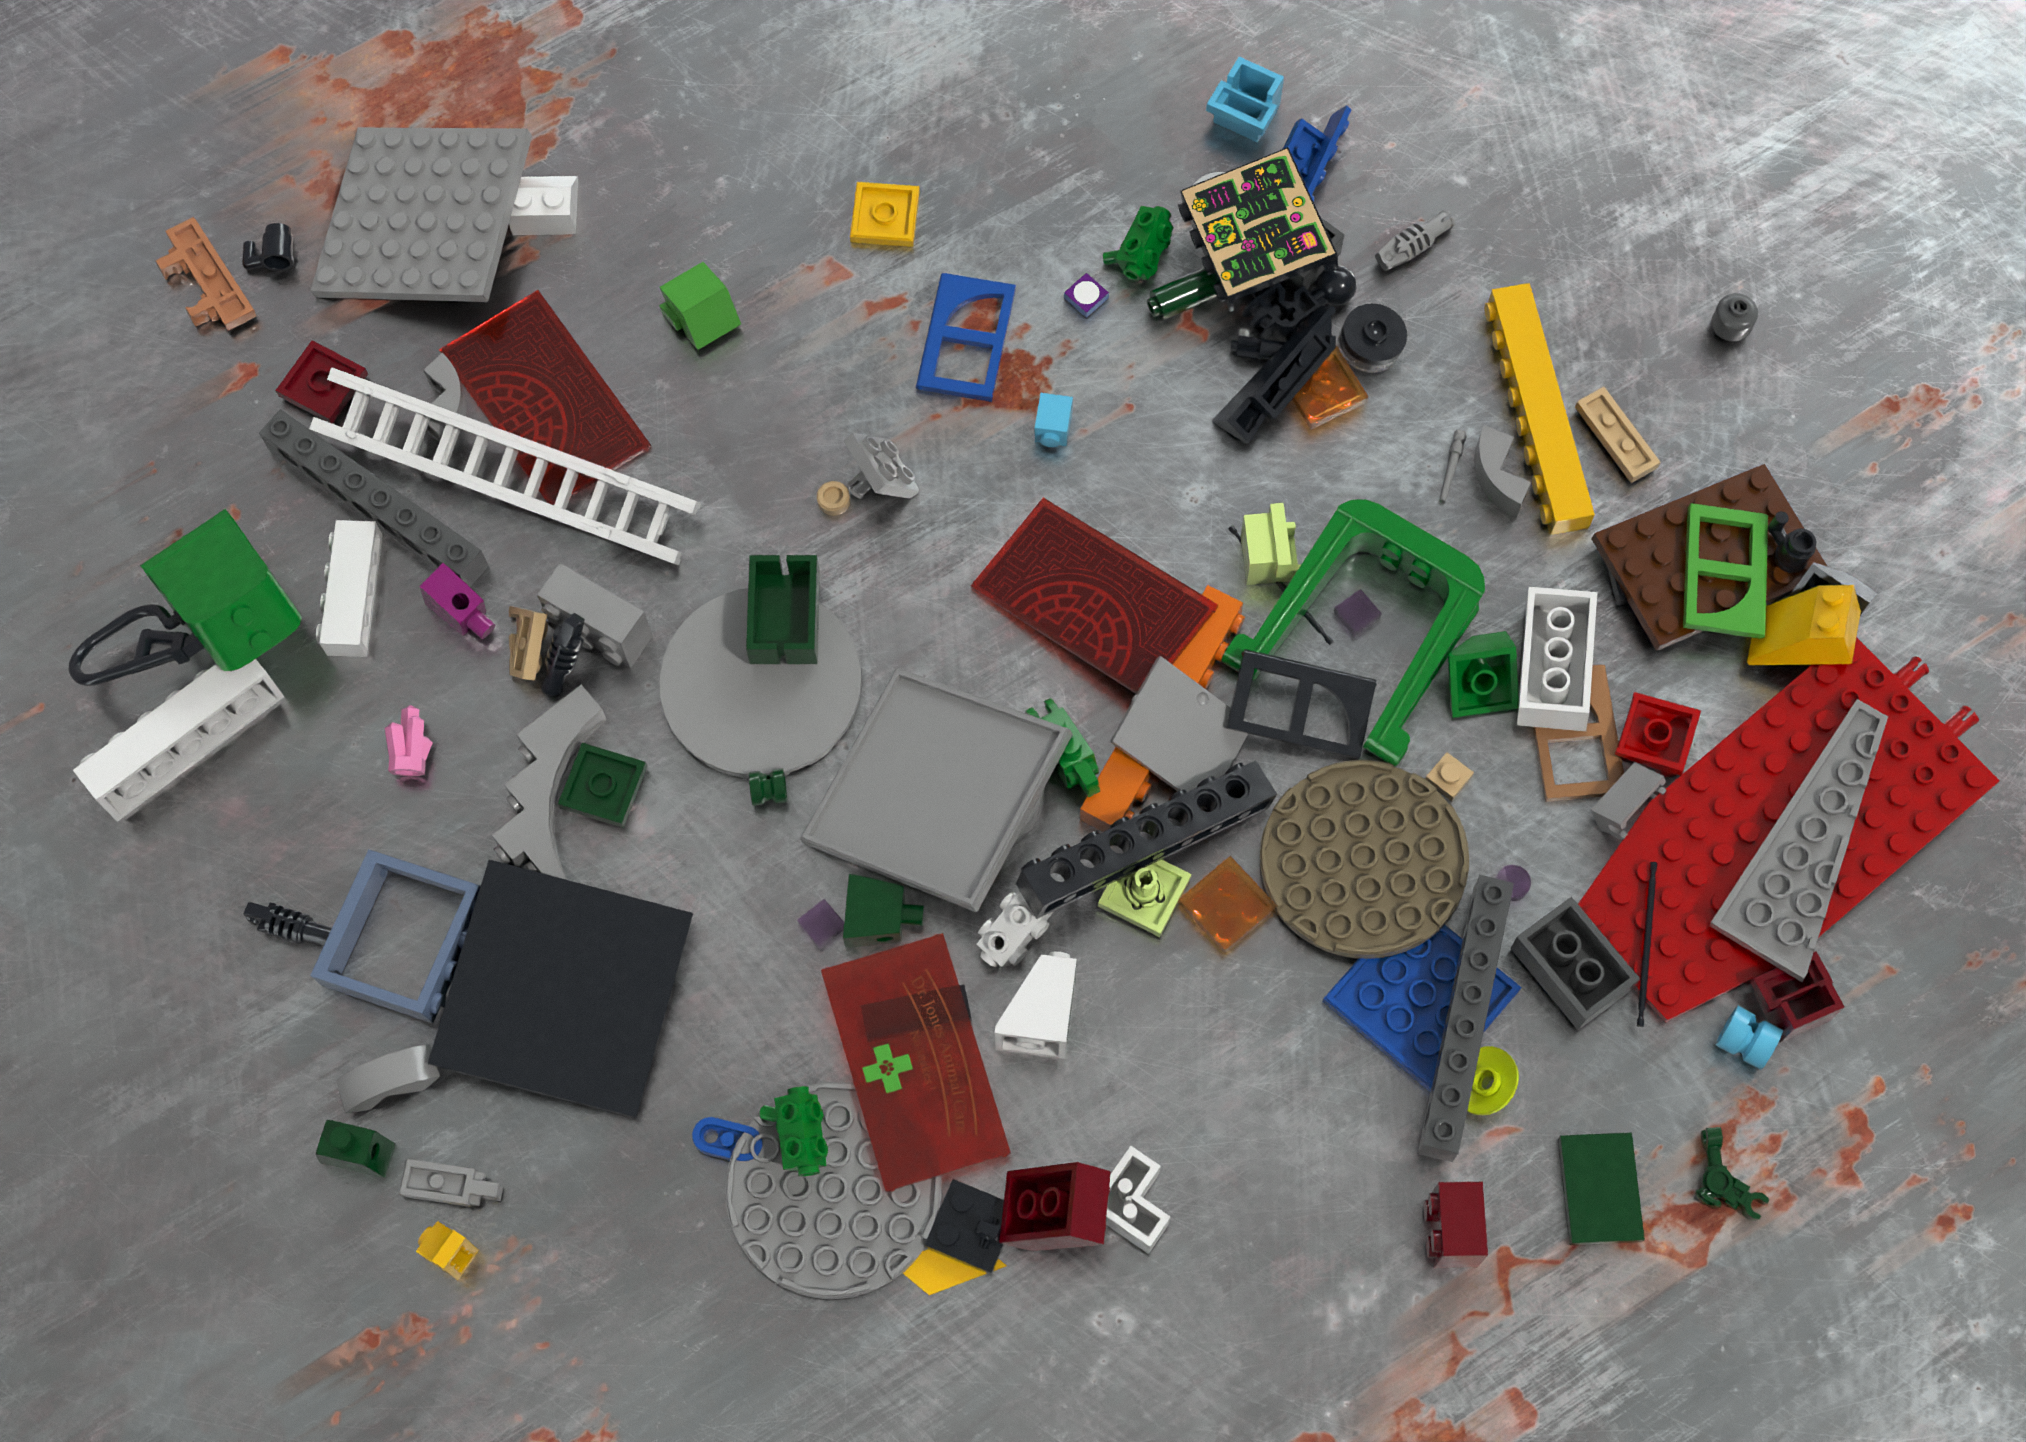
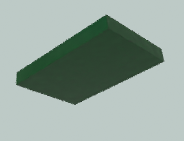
M1632 1132L1560 1135L1558 1140L1570 1245L1643 1242L1645 1238Z

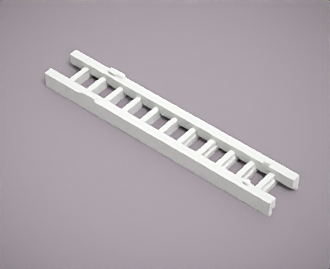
M331 367L327 380L356 390L343 427L313 417L310 430L670 563L680 564L682 552L657 543L659 536L663 535L669 518L668 511L670 506L696 515L702 503ZM371 396L386 401L373 438L358 433ZM401 407L416 412L403 450L388 444ZM430 418L446 423L433 461L418 455ZM461 429L477 435L464 472L448 466ZM489 439L507 446L493 483L476 477ZM519 450L537 457L524 494L506 488ZM549 461L567 468L554 505L536 499ZM579 473L598 479L585 517L566 510ZM609 484L629 490L615 528L596 521ZM640 495L659 502L646 539L627 532Z

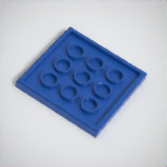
M1446 925L1430 939L1406 952L1383 958H1359L1322 1001L1429 1092L1432 1087L1463 940ZM1499 968L1496 969L1484 1032L1522 988Z

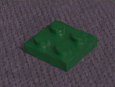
M582 743L559 799L558 806L560 809L624 828L648 767L647 763Z

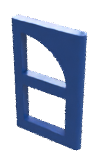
M947 273L941 274L916 389L992 402L1016 292L1015 284ZM988 298L1003 299L996 334L947 326L954 313L966 304ZM943 341L992 349L985 385L935 376Z

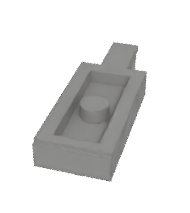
M406 1159L398 1195L407 1198L471 1207V1205L480 1206L481 1199L501 1202L504 1187H501L499 1183L485 1181L486 1174L478 1172L474 1168Z

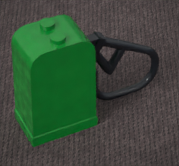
M224 509L140 565L173 609L174 615L171 616L167 609L155 604L143 605L127 611L82 642L73 653L69 661L68 670L71 678L76 683L84 686H94L175 660L180 665L189 662L192 656L205 649L221 670L234 671L246 666L290 636L300 625L302 617L230 513ZM156 616L167 630H172L180 624H186L192 632L189 635L185 632L144 629L141 631L133 660L93 674H85L81 670L82 662L89 652L140 618ZM152 644L171 646V648L150 654Z

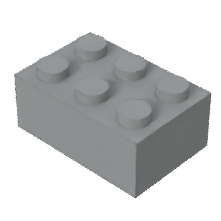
M559 563L537 594L542 606L541 610L544 614H547V623L551 628L555 630L558 624L562 625L563 621L569 618L571 614H578L585 619L581 637L584 639L582 646L589 650L593 647L603 652V657L614 665L619 666L622 663L631 668L653 637L643 610Z

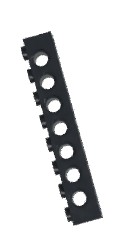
M1256 760L1245 766L1243 763H1238L1229 768L1225 775L1217 779L1214 776L1204 779L1197 785L1196 789L1189 792L1186 789L1180 790L1168 799V802L1159 806L1157 803L1150 804L1142 809L1138 816L1129 819L1127 816L1120 818L1110 826V829L1102 833L1096 830L1081 839V843L1072 847L1066 844L1052 852L1051 857L1041 861L1039 858L1027 862L1021 868L1022 871L1016 886L1035 918L1038 919L1141 868H1145L1268 809L1277 793ZM1226 791L1233 792L1238 799L1230 797ZM1198 805L1207 807L1210 812L1202 811ZM1169 818L1178 820L1181 826L1172 824ZM1140 832L1148 833L1152 840L1145 839L1141 836ZM1110 846H1118L1122 849L1123 853L1114 852ZM1080 860H1089L1094 867H1086ZM1050 874H1059L1064 878L1065 881H1056L1051 877Z

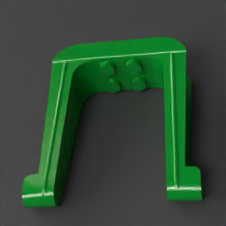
M1355 499L1338 506L1254 639L1245 634L1236 635L1224 653L1221 662L1239 672L1242 659L1241 654L1244 649L1274 655L1343 562L1349 556L1358 552H1368L1380 557L1379 561L1383 566L1392 571H1396L1397 568L1408 574V579L1413 584L1421 588H1425L1426 585L1441 596L1444 606L1363 746L1364 749L1396 767L1407 752L1410 742L1409 734L1401 728L1448 658V653L1455 648L1479 612V601L1485 593V579L1479 565L1467 555L1382 505L1366 499ZM1254 669L1252 681L1259 676L1261 671Z

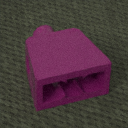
M442 563L420 585L425 605L461 635H465L471 629L477 636L484 639L494 629L495 624L485 616L486 608L483 599L446 564Z

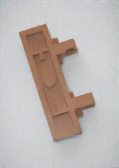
M194 217L165 231L174 247L168 250L169 254L156 260V263L166 280L169 275L174 273L181 274L184 271L187 274L190 272L201 288L203 294L200 295L201 300L198 301L197 305L191 308L185 307L188 316L195 326L210 320L214 322L220 318L227 331L256 317L253 307Z

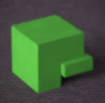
M704 262L699 263L659 287L665 299V302L659 305L662 314L677 331L683 328L686 337L697 350L741 325L727 287Z

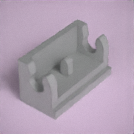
M1634 762L1591 809L1599 830L1623 840L1628 835L1623 830L1627 826L1626 822L1652 793L1664 795L1666 789L1662 787L1666 783L1664 776Z

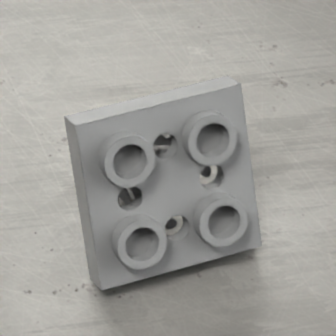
M851 433L844 440V443L861 469L859 474L847 482L848 488L854 486L850 492L855 497L862 499L871 488L878 494L911 499L920 491L914 482V474L902 463L898 456L899 450L892 441L857 433Z

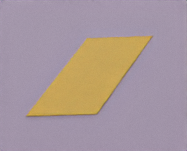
M928 1249L922 1251L916 1261L903 1274L924 1292L931 1295L987 1273ZM998 1259L994 1271L1007 1265Z

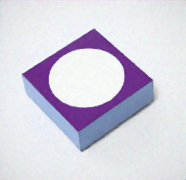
M1087 273L1064 292V299L1086 318L1109 298V292Z

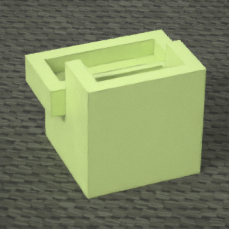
M1284 503L1270 504L1269 513L1249 514L1243 517L1240 537L1246 585L1290 582L1301 566L1297 561L1294 538L1296 525L1295 522H1286Z

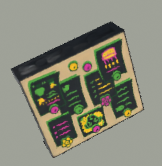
M1288 147L1180 190L1182 203L1178 204V209L1184 223L1190 221L1193 230L1189 231L1192 242L1196 249L1202 248L1205 255L1201 258L1204 269L1208 276L1213 274L1217 282L1213 284L1217 299L1220 303L1225 301L1230 312L1234 310L1233 301L1323 265L1326 273L1338 269L1337 252Z

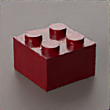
M1483 1181L1438 1182L1432 1193H1429V1199L1424 1200L1425 1221L1431 1222V1236L1426 1238L1427 1257L1433 1258L1434 1268H1478L1488 1256Z

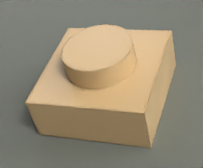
M1446 752L1425 779L1435 786L1439 793L1452 802L1473 777L1474 772Z

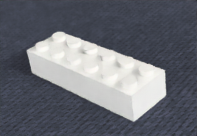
M256 659L234 671H223L215 664L210 669L199 672L193 681L183 689L172 692L165 702L156 709L142 714L138 718L137 723L125 732L114 735L108 744L98 752L84 757L79 766L73 769V771L95 800L118 822L284 698V696Z

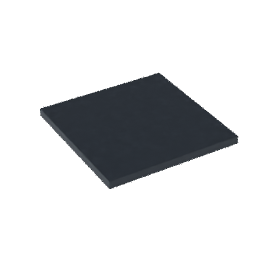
M488 860L428 1065L637 1118L693 913Z

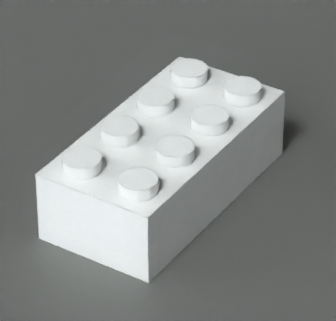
M1540 587L1528 588L1517 714L1518 726L1586 731L1590 709L1597 592Z

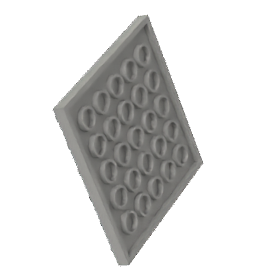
M358 127L310 291L317 298L488 302L532 138L531 133L528 129Z

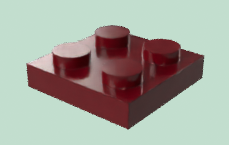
M312 340L275 391L284 400L333 424L356 390L327 380L331 367L362 379L367 377L368 372L365 367Z

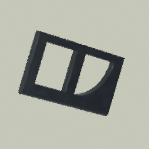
M1244 649L1241 654L1242 659L1226 729L1360 759L1374 691L1377 685L1376 679ZM1254 669L1299 680L1288 731L1243 721ZM1314 684H1318L1330 691L1340 702L1348 723L1347 745L1303 735Z

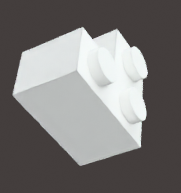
M1130 1146L1110 1175L1106 1225L1149 1254L1168 1227L1170 1216L1143 1198L1159 1176L1161 1166Z

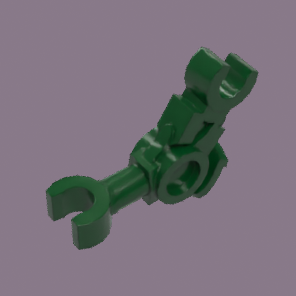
M1721 1127L1702 1130L1701 1141L1703 1148L1706 1150L1708 1166L1704 1168V1173L1701 1177L1702 1188L1695 1191L1696 1197L1712 1209L1721 1208V1202L1714 1199L1719 1198L1733 1210H1736L1739 1206L1742 1214L1751 1221L1760 1220L1761 1215L1752 1210L1751 1203L1755 1200L1765 1205L1768 1204L1770 1199L1760 1192H1748L1750 1186L1732 1176L1727 1170V1166L1722 1165L1721 1148L1723 1136Z

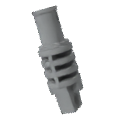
M1443 209L1426 222H1415L1392 237L1375 255L1377 262H1379L1384 271H1387L1410 261L1431 247L1437 236L1455 226L1454 217L1452 216L1442 222L1445 220V217L1451 214L1447 209Z

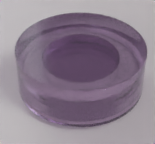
M1518 865L1505 866L1496 876L1497 879L1514 883L1511 901L1523 899L1531 887L1529 873Z

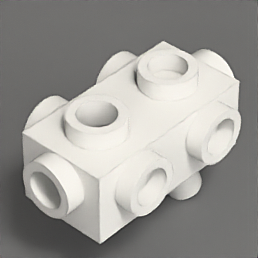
M1014 891L1009 893L999 906L1003 910L996 920L990 918L978 931V934L982 937L977 943L983 950L980 956L993 967H997L998 964L1001 967L1010 966L1011 964L1016 966L1028 953L1025 947L1031 939H1038L1050 925L1047 920L1053 912L1036 919L1020 891L1017 894ZM999 936L1004 940L1003 948L995 943Z

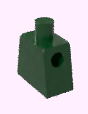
M849 874L843 931L845 947L852 948L899 943L902 940L903 925L923 926L924 905L905 904L903 886Z
M326 1120L316 1150V1157L322 1164L385 1178L396 1144L377 1131L338 1121ZM373 1146L377 1147L374 1158L371 1159V1151Z

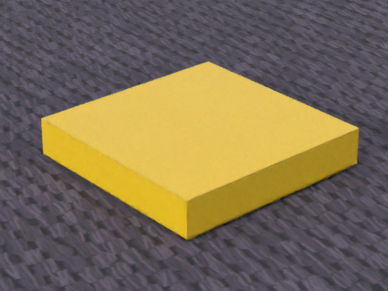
M857 182L850 242L914 247L920 187Z

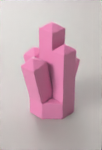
M409 705L401 710V725L392 722L384 728L389 754L388 771L393 775L421 776L425 774L426 759L433 742L428 737L423 736L424 720L419 717V709Z

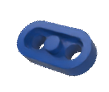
M707 1117L695 1125L692 1138L696 1148L701 1153L730 1161L736 1143L743 1133H748L754 1138L760 1133L750 1126L715 1117ZM716 1132L718 1134L717 1140L714 1143H707L705 1141L707 1133ZM762 1139L758 1140L754 1147L757 1156L762 1149ZM751 1152L748 1154L740 1153L737 1158L738 1161L754 1159Z

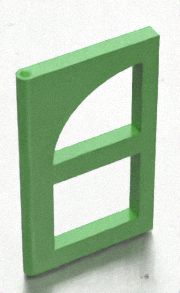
M1690 503L1687 512L1683 628L1758 639L1765 638L1768 547L1767 514ZM1700 521L1750 528L1749 565L1700 559ZM1698 575L1748 582L1744 598L1732 608L1717 613H1697Z

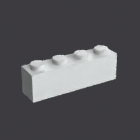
M336 520L335 530L330 532L329 550L332 552L331 560L326 563L324 570L327 590L326 593H322L320 599L323 619L322 624H318L316 629V641L321 645L327 656L367 657L383 534L376 521Z

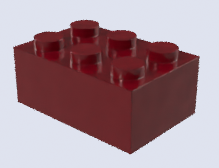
M1080 1162L1007 1171L999 1243L1029 1251L1104 1245L1111 1171Z

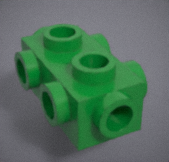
M1141 206L1120 249L1103 253L1104 264L1118 263L1123 270V274L1133 281H1139L1140 279L1149 280L1158 269L1159 257L1162 251L1171 243L1170 238L1174 229L1170 222L1171 213L1160 206H1155L1154 208Z
M809 1087L790 1088L787 1090L788 1095L774 1098L775 1107L763 1105L760 1109V1118L776 1122L783 1170L798 1171L799 1177L817 1175L820 1173L819 1168L827 1166L828 1146L823 1138L821 1126L824 1116L823 1110L818 1101V1095L810 1094Z

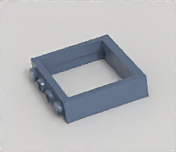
M368 849L310 976L323 987L434 1023L440 1007H445L446 994L455 974L481 886ZM389 871L464 895L418 1000L342 976Z

